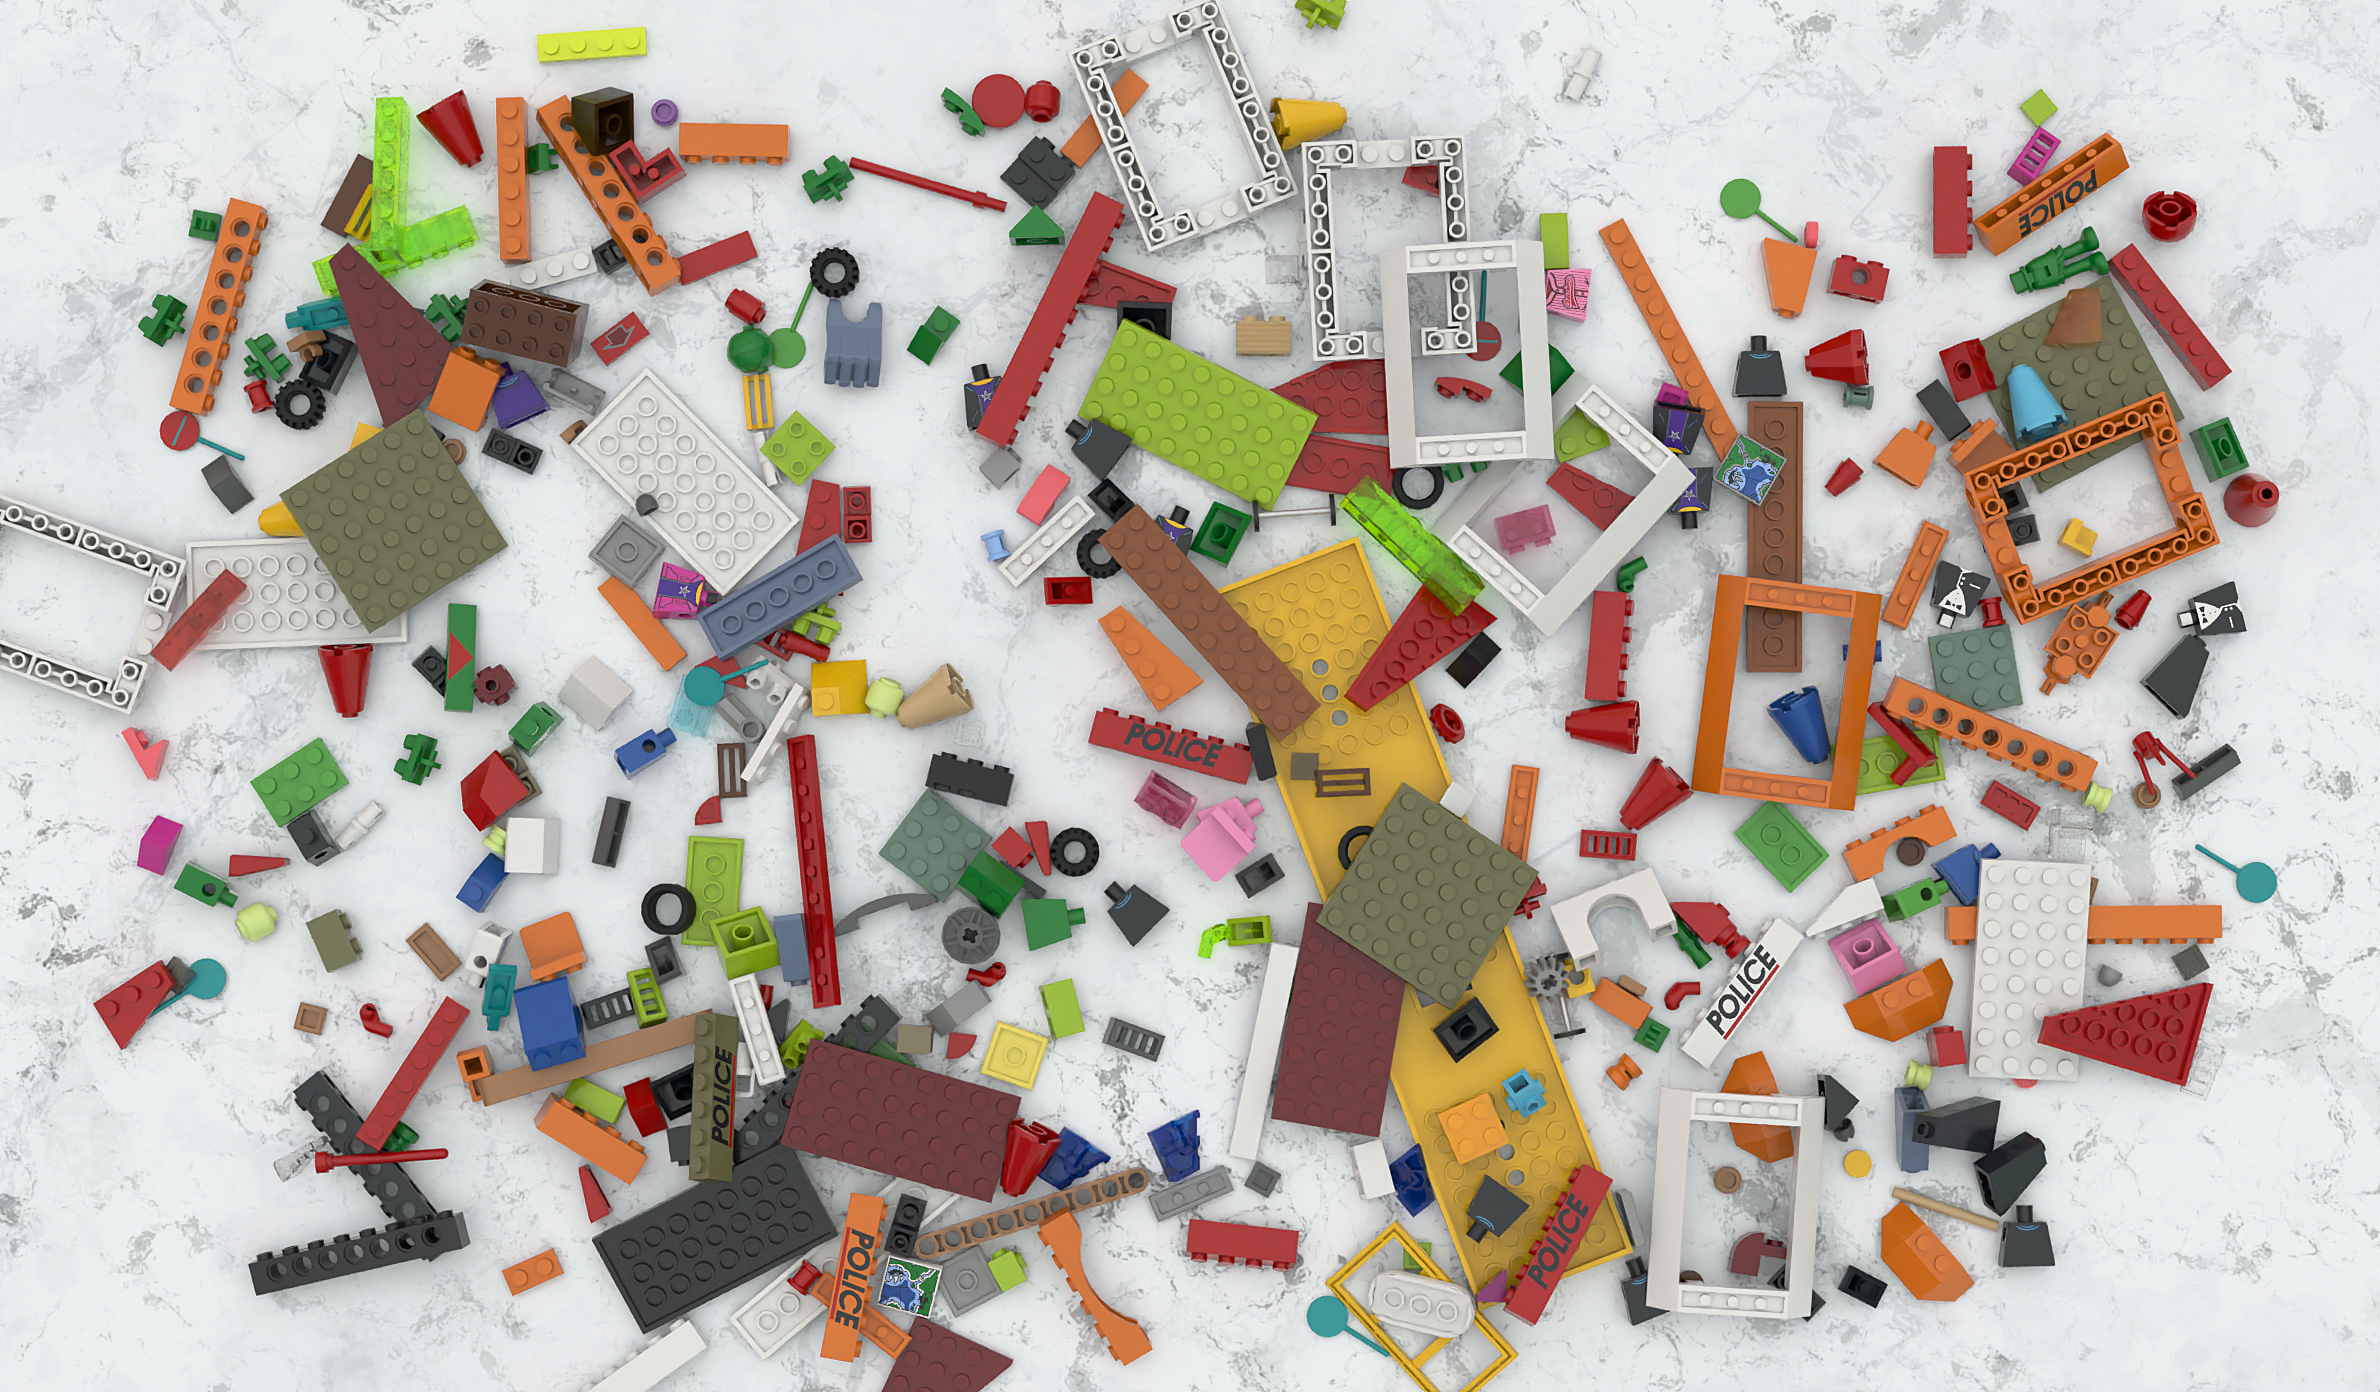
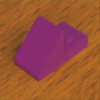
M1502 1268L1475 1294L1476 1301L1504 1303L1502 1300L1507 1292L1505 1268Z

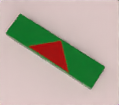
M449 603L444 711L472 713L477 605Z

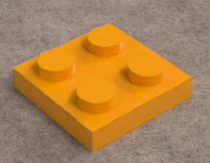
M1487 1092L1437 1114L1459 1165L1510 1143Z

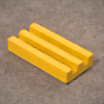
M369 183L344 232L369 245L395 197ZM374 192L377 195L356 232L353 229ZM382 198H385V199L383 200V202H382V204H381V206H380L378 212L376 213V215H375V217H374V219H373L371 225L369 226V228H368V230H367L365 236H363V233H364L365 229L367 228V226H368V224H369V222H370L372 216L374 215V213H375V211H376L378 205L380 204Z
M770 374L742 376L747 431L775 428ZM759 381H764L768 423H763ZM749 382H754L757 424L752 423Z

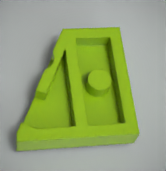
M1580 409L1553 436L1554 451L1559 464L1611 445L1607 433L1599 426L1596 428L1588 421Z

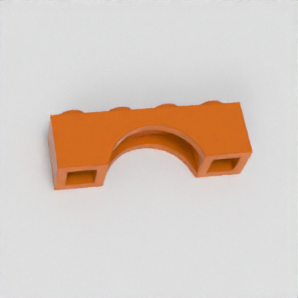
M1934 804L1920 809L1921 815L1911 819L1908 815L1895 821V828L1886 831L1885 827L1870 833L1872 838L1863 843L1861 839L1845 845L1847 850L1841 854L1854 882H1861L1884 871L1883 861L1885 853L1889 846L1900 838H1915L1930 848L1957 836L1944 807L1939 806L1936 808Z

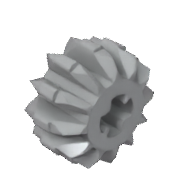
M1539 956V964L1536 965L1533 961H1529L1532 970L1523 971L1525 977L1528 978L1523 981V986L1529 988L1528 995L1530 997L1536 996L1538 1002H1543L1547 998L1549 1002L1553 1003L1555 994L1558 997H1563V993L1560 991L1561 988H1569V984L1564 980L1569 978L1570 975L1567 971H1564L1565 965L1561 961L1556 963V959L1553 956H1550L1547 961L1543 956ZM1548 976L1551 977L1550 980H1545L1544 983L1541 981L1543 978L1547 979Z

